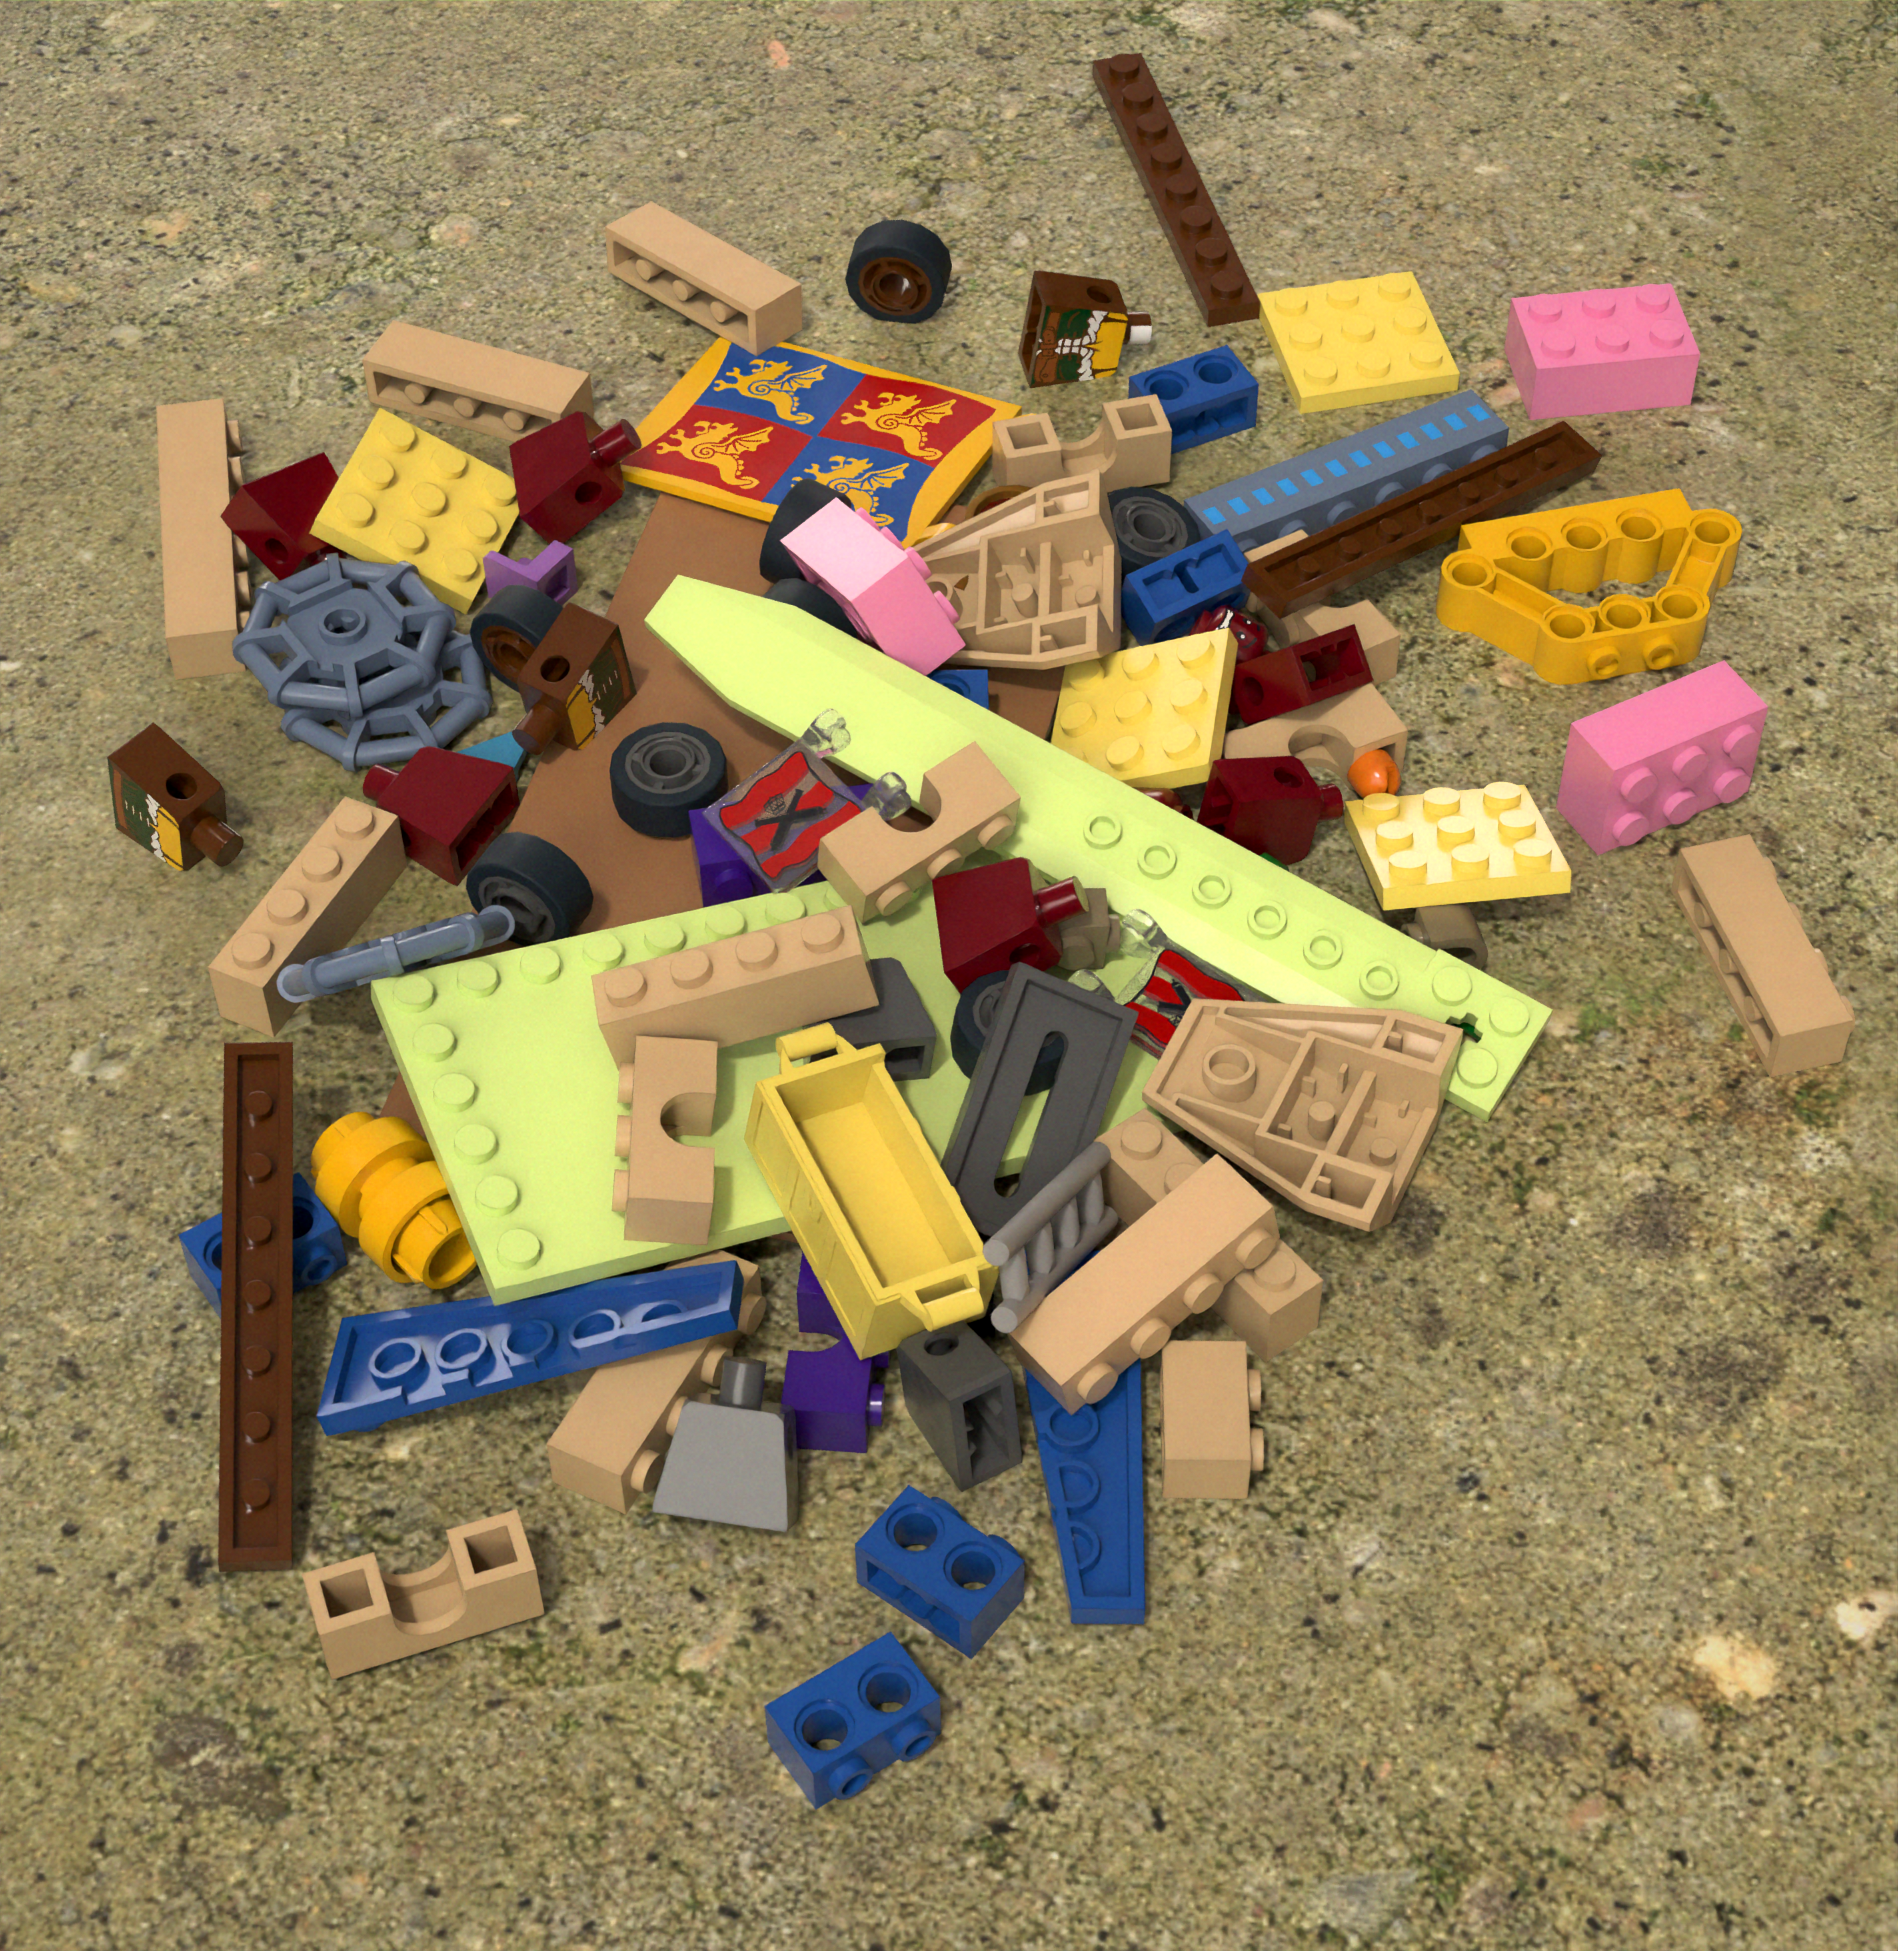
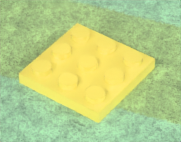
M1412 271L1388 273L1382 276L1348 281L1340 280L1333 283L1301 288H1286L1280 291L1257 294L1260 301L1259 319L1299 414L1458 390L1459 370Z
M379 408L317 515L310 534L362 561L393 565L400 561H407L418 568L421 580L441 602L467 614L485 580L483 557L491 550L499 553L519 515L514 478L390 412Z
M1230 628L1112 652L1101 658L1065 665L1051 744L1130 787L1173 789L1208 782L1213 761L1221 759L1237 656L1238 642Z
M1494 782L1482 789L1456 791L1451 788L1438 787L1429 789L1424 794L1394 796L1388 793H1374L1366 796L1363 800L1345 801L1344 823L1383 911L1570 893L1571 869L1525 785Z

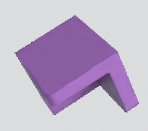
M556 540L533 560L521 558L516 562L493 550L483 557L489 598H492L507 585H525L543 592L562 606L578 591L573 548Z

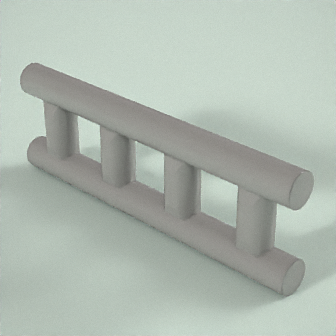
M1101 1142L1089 1144L984 1244V1258L988 1263L999 1268L1003 1301L991 1314L992 1324L998 1331L1003 1333L1014 1331L1040 1305L1043 1299L1116 1227L1118 1216L1113 1208L1104 1205L1100 1171L1111 1159L1110 1150L1105 1144ZM1024 1245H1026L1027 1261H1028V1267H1029V1272H1030L1029 1275H1028L1027 1261H1026V1254H1025Z

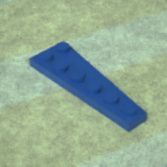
M1091 1251L1083 1259V1261L1058 1286H1060L1064 1281H1066L1071 1275H1073L1077 1270H1079L1083 1265H1085L1100 1251ZM1027 1261V1269H1028V1275H1029L1030 1272H1029L1028 1261ZM1138 1358L1118 1375L1115 1386L1104 1398L1093 1404H1084L1073 1415H1070L1021 1364L1071 1624L1144 1625L1145 1574L1141 1358Z
M737 1260L596 1280L494 1306L491 1297L487 1296L344 1317L341 1320L316 1417L326 1436L352 1430L368 1432L377 1429L386 1421L737 1330L744 1278Z

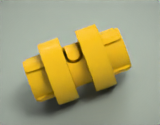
M353 1112L335 1121L322 1133L311 1154L312 1169L310 1172L316 1180L315 1194L338 1226L349 1236L359 1238L362 1251L391 1280L398 1283L423 1282L428 1288L443 1289L459 1282L476 1267V1259L429 1142L409 1122L399 1117L390 1116L375 1119L367 1112Z

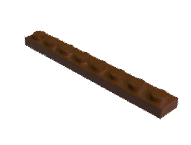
M1118 54L1111 58L1093 60L1092 77L1207 327L1259 319L1260 301L1142 54Z
M1561 421L1247 564L1241 582L1279 619H1282L1459 536L1461 525L1493 520L1595 472L1602 455L1565 421Z
M293 1042L224 1043L219 1572L293 1569Z

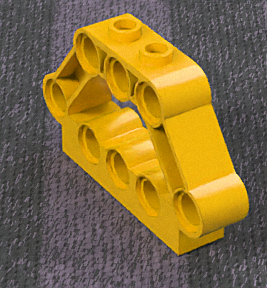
M1680 488L1461 525L1458 550L1446 557L1441 565L1435 608L1436 616L1443 625L1451 630L1470 632L1533 666L1534 671L1539 677L1558 685L1603 680L1616 676L1683 665L1692 662L1699 656L1712 602L1718 589L1726 586L1732 579L1742 536L1741 523L1735 516L1718 509L1692 511ZM1672 570L1666 586L1662 587L1652 597L1638 598L1628 594H1614L1606 597L1600 602L1599 606L1582 608L1578 605L1566 604L1547 594V591L1558 589L1572 593H1588L1597 589L1602 582L1616 579L1628 584H1641L1651 580L1656 572Z

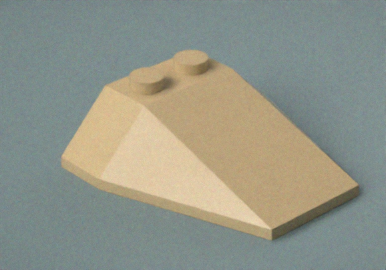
M1100 470L1045 482L912 547L932 573V576L925 580L932 593L940 591L952 604L960 617V620L954 624V627L966 645L942 664L1045 670L1101 658L1120 649L1121 556L1105 482ZM969 574L968 584L964 591L954 587L960 579Z
M1193 998L1142 1091V1101L1304 1211L1371 1232L1391 1223L1433 1135L1463 1038V1029L1403 1010Z

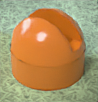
M1382 749L1367 752L1359 757L1351 765L1347 773L1348 782L1363 799L1374 793H1388L1395 796L1399 792L1402 780L1397 764L1388 752Z

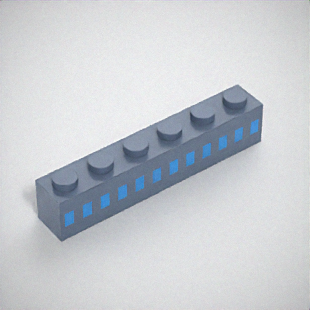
M1470 389L1184 500V507L1197 523L1201 541L1228 529L1244 555V553L1301 529L1308 536H1311L1507 446L1509 427Z

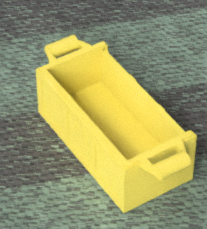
M829 1022L778 1037L776 1039V1049L780 1058L779 1075L756 1082L744 1141L859 1359L863 1360L895 1349L902 1340L925 1329L934 1331L963 1320L969 1323L985 1317L997 1281L999 1268L988 1263L984 1258V1244L963 1208L959 1195L954 1186H951L924 1138L920 1125L916 1118H913L885 1068L884 1059L886 1053L881 1044L878 1043L856 1050L843 1037L835 1033ZM834 1048L838 1053L837 1055L796 1068L791 1063L792 1061Z

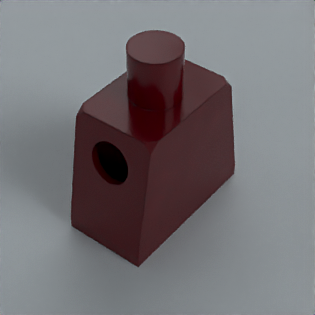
M577 411L511 444L509 450L520 518L548 544H551L554 540L564 544L619 500L625 491L620 461L642 447L641 440L633 426L627 420L621 419L604 430L586 412Z
M324 452L241 485L220 516L225 524L279 580L327 560L326 554L338 552L339 558L347 559L346 555L348 553L310 534L317 515L339 479Z
M1355 624L1235 665L1228 713L1231 715L1240 714L1242 720L1249 725L1314 704L1374 681ZM1307 661L1313 664L1316 671L1315 681L1308 682L1302 664Z
M432 746L420 748L400 772L379 763L375 764L368 771L363 783L364 796L376 801V808L398 815L405 855L455 886L461 883L489 845L499 836L515 816L520 805L513 767Z
M1294 756L1219 759L1213 761L1197 823L1257 855L1268 853L1287 866L1300 862L1308 855L1317 823L1340 819L1343 814L1344 804L1342 794L1335 784L1330 783L1318 786L1302 761Z
M1024 857L985 865L932 880L943 969L945 975L960 994L978 977L996 971L1010 970L1011 965L1018 962L1041 971H1045L1058 964L1063 957L1058 924L1089 912L1086 893L1076 876L1048 886L1031 860Z

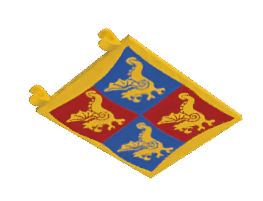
M720 336L638 425L635 431L641 440L642 447L620 461L623 480L770 523L788 491L798 481L810 478L845 494L851 500V510L855 512L862 507L872 517L880 530L883 527H887L899 540L903 548L906 549L956 526L951 523H937L993 453V422L1036 414L1022 415V406L786 342H780L762 354L755 356Z

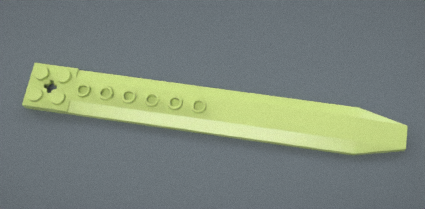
M677 575L644 619L646 628L729 706L865 781L873 783L876 787L929 815L928 812L919 803L923 774L975 741L1021 797L1014 832L1006 841L991 850L1009 860L1018 857L1030 859L1041 876L1053 884L1076 876L1083 888H1106L1109 914H1118L1120 921L1269 1003L1403 1010L1448 1025L1453 1023L1461 1024L1462 1022L1473 1025L1475 1027L1474 1033L1481 1040L1478 1043L1466 1040L1459 1048L1445 1100L1485 1122H1488L1550 1021L1553 1009L1441 949L1435 951L796 606Z

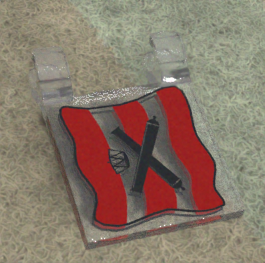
M826 709L820 713L800 739L702 812L704 819L773 894L788 893L818 870L820 838L871 806H873L884 821H887L906 812L912 803L910 795L906 792V782L895 772H887L882 775L860 801L821 760L841 752L851 741L850 733L845 729V719L834 709Z
M1133 909L1123 918L1119 950L1128 956L1148 959V961L1116 997L1112 995L1097 975L1087 969L1076 971L1068 981L1071 984L1138 1011L1139 1014L1129 1041L1160 1060L1193 998L1271 1003L1168 938L1153 917L1141 909Z

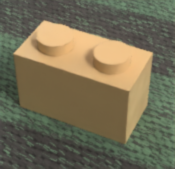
M1168 1340L1161 1348L1159 1377L1162 1498L1247 1499L1250 1471H1263L1264 1462L1263 1429L1250 1428L1249 1411H1260V1369H1247L1246 1341Z

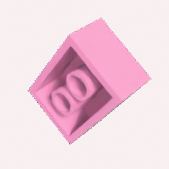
M1672 283L1511 298L1504 350L1529 420L1691 404L1700 352Z
M836 497L780 540L807 582L813 583L825 591L841 606L843 612L856 629L859 641L924 676H927L966 645L954 627V624L960 620L958 613L940 591L933 594L925 580L932 576V573L920 555L910 546L904 549L899 540L887 527H883L880 530L872 517L862 507L854 512Z
M1723 660L1571 723L1556 809L1597 855H1600L1621 845H1632L1643 836L1668 825L1681 824L1689 820L1694 814L1722 802H1733L1749 791L1768 706Z

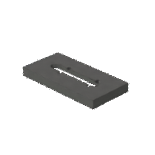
M1022 962L1011 965L940 1164L951 1186H954L959 1195L960 1202L978 1235L986 1240H989L1078 1154L1095 1140L1139 1014L1138 1011ZM1049 1032H1054L1060 1035L1064 1041V1051L1054 1076L1055 1082L1049 1090L1019 1176L1018 1187L1015 1188L1010 1197L1005 1198L995 1191L994 1179L1043 1040Z

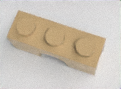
M1157 394L1102 403V418L1098 428L1087 438L1072 443L1060 442L1058 440L1048 413L993 422V476L997 486L1022 485L1035 488L1045 482L1100 470L1107 492L1128 487H1143L1170 482L1172 429Z
M1301 529L1244 553V557L1248 563L1254 562L1308 537V535ZM1250 592L1245 607L1250 612H1256L1272 630L1276 641L1282 647L1286 648L1355 624L1374 681L1367 684L1372 683L1375 686L1396 677L1401 634L1368 599L1348 607L1333 608L1329 607L1331 602V596L1279 619L1256 595ZM1310 661L1302 663L1310 679L1315 681L1316 671Z
M1370 683L1254 725L1226 733L1224 735L1221 759L1294 756L1300 759L1305 767L1316 766L1333 771L1351 791L1353 787L1347 779L1348 770L1359 757L1367 752L1376 749L1385 750L1397 764L1400 773L1403 772L1408 729L1376 687Z
M974 741L923 774L919 803L934 821L930 827L919 832L896 830L889 826L871 806L820 838L817 867L847 905H852L854 914L862 924L879 913L883 916H889L901 909L911 899L914 890L931 879L956 873L963 865L965 858L981 847L991 850L1006 841L1015 830L1021 797Z
M636 1035L633 1063L620 1062L617 1103H630V1116H617L615 1156L628 1157L627 1170L615 1169L612 1211L625 1212L624 1240L707 1245L713 1208L715 1148L687 1146L676 1142L672 1138L681 1135L711 1136L716 1100L718 1041Z
M517 1509L446 1530L449 1545L445 1555L435 1564L418 1572L400 1575L386 1573L378 1567L375 1553L372 1552L302 1573L331 1680L544 1615L536 1566Z

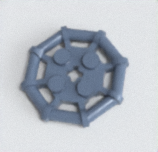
M337 552L326 554L327 560L276 583L270 581L263 582L255 590L256 602L242 633L237 635L232 641L235 660L245 664L268 692V700L271 704L281 709L296 705L350 712L351 718L362 717L363 710L414 686L427 687L436 678L434 667L447 634L453 631L456 626V617L453 608L441 603L421 580L418 568L407 561H400L393 565L339 558ZM352 583L367 585L368 590L353 588ZM397 596L406 597L413 606L403 608L395 598ZM282 613L289 616L287 623L282 620L279 627L271 628L275 616H280ZM342 626L350 631L342 634L334 633V629ZM422 631L415 651L404 646L403 642L407 633ZM285 652L292 662L281 671L268 654ZM389 665L396 668L358 686V680ZM313 677L317 678L320 684L306 683V681Z
M343 626L334 629V633L338 634L350 632L344 629ZM453 629V631L447 634L435 664L436 678L427 687L414 686L363 710V716L351 718L350 712L291 705L284 709L285 715L281 721V728L288 739L304 741L342 762L344 770L359 772L362 766L409 761L420 748L426 746L443 749L476 718L486 717L493 705V699L487 692L484 664L473 648L470 634L464 635ZM422 631L407 633L403 642L404 646L415 651L417 647L416 641H419ZM289 657L284 658L280 663L279 669L282 671L292 662ZM389 665L358 680V686L396 668ZM458 666L461 669L462 683L445 681L443 671ZM313 677L306 681V683L320 684L317 678ZM442 705L453 707L431 728L428 727L435 721L437 709ZM331 719L341 723L342 730L348 737L345 738L325 727L322 723ZM408 731L411 735L369 741L370 737L374 735Z
M500 905L488 906L479 915L473 912L459 914L453 918H446L324 954L308 960L305 965L291 964L283 968L279 973L277 989L284 999L294 1003L334 994L370 983L372 980L399 975L429 963L434 964L502 943L513 934L515 920L512 913Z

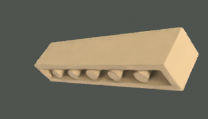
M224 398L156 406L165 639L175 680L246 671V665L239 663L233 656L232 641L237 635L242 633L250 615V611L243 612L242 607L253 605L248 571L240 572L241 567L250 566L249 549L220 517L236 494L235 491H238L240 486L245 484L241 457H233V454L243 453L238 419L228 421Z

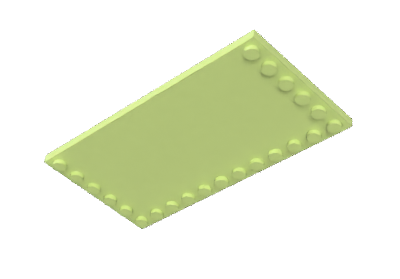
M981 847L965 858L963 865L957 872L1009 859L993 850H986L984 847ZM931 879L914 890L911 899L897 912L889 916H883L879 913L863 924L857 917L856 920L869 958L892 957L901 962L935 1028L937 1037L929 1078L895 1081L894 1084L913 1118H916L923 1131L922 1134L940 1165L970 1079L962 1073L952 1057L950 1035L955 1010L961 994L944 973ZM1045 880V882L1048 884V886L1051 885V884H1053V883H1051V882ZM829 881L371 981L372 1003L494 1306L792 1231L746 1145L744 1136L756 1082L779 1075L780 1058L776 1049V1039L800 1031L802 1026L718 1049L716 1100L711 1136L681 1135L672 1138L676 1142L687 1146L715 1148L713 1208L707 1245L624 1240L625 1212L612 1211V1195L615 1169L627 1170L628 1157L615 1156L617 1116H630V1103H617L619 1071L598 1025L591 975L848 906ZM1120 921L1119 952L1106 953L1103 969L1067 970L1054 965L1043 972L1124 1005L1131 1001L1146 985L1158 955L1163 950L1155 939ZM1155 970L1153 976L1163 978L1171 984L1173 983L1171 978ZM1143 991L1132 1002H1134L1143 993ZM1142 998L1136 1002L1156 1011V1008L1163 1010ZM1133 1032L1096 1138L1144 1108L1150 1111L1171 1133L1185 1130L1142 1101V1091L1163 1053L1156 1050L1144 1038ZM803 1058L792 1061L793 1067L802 1066ZM1050 1089L1023 1097L995 1179L1021 1172Z

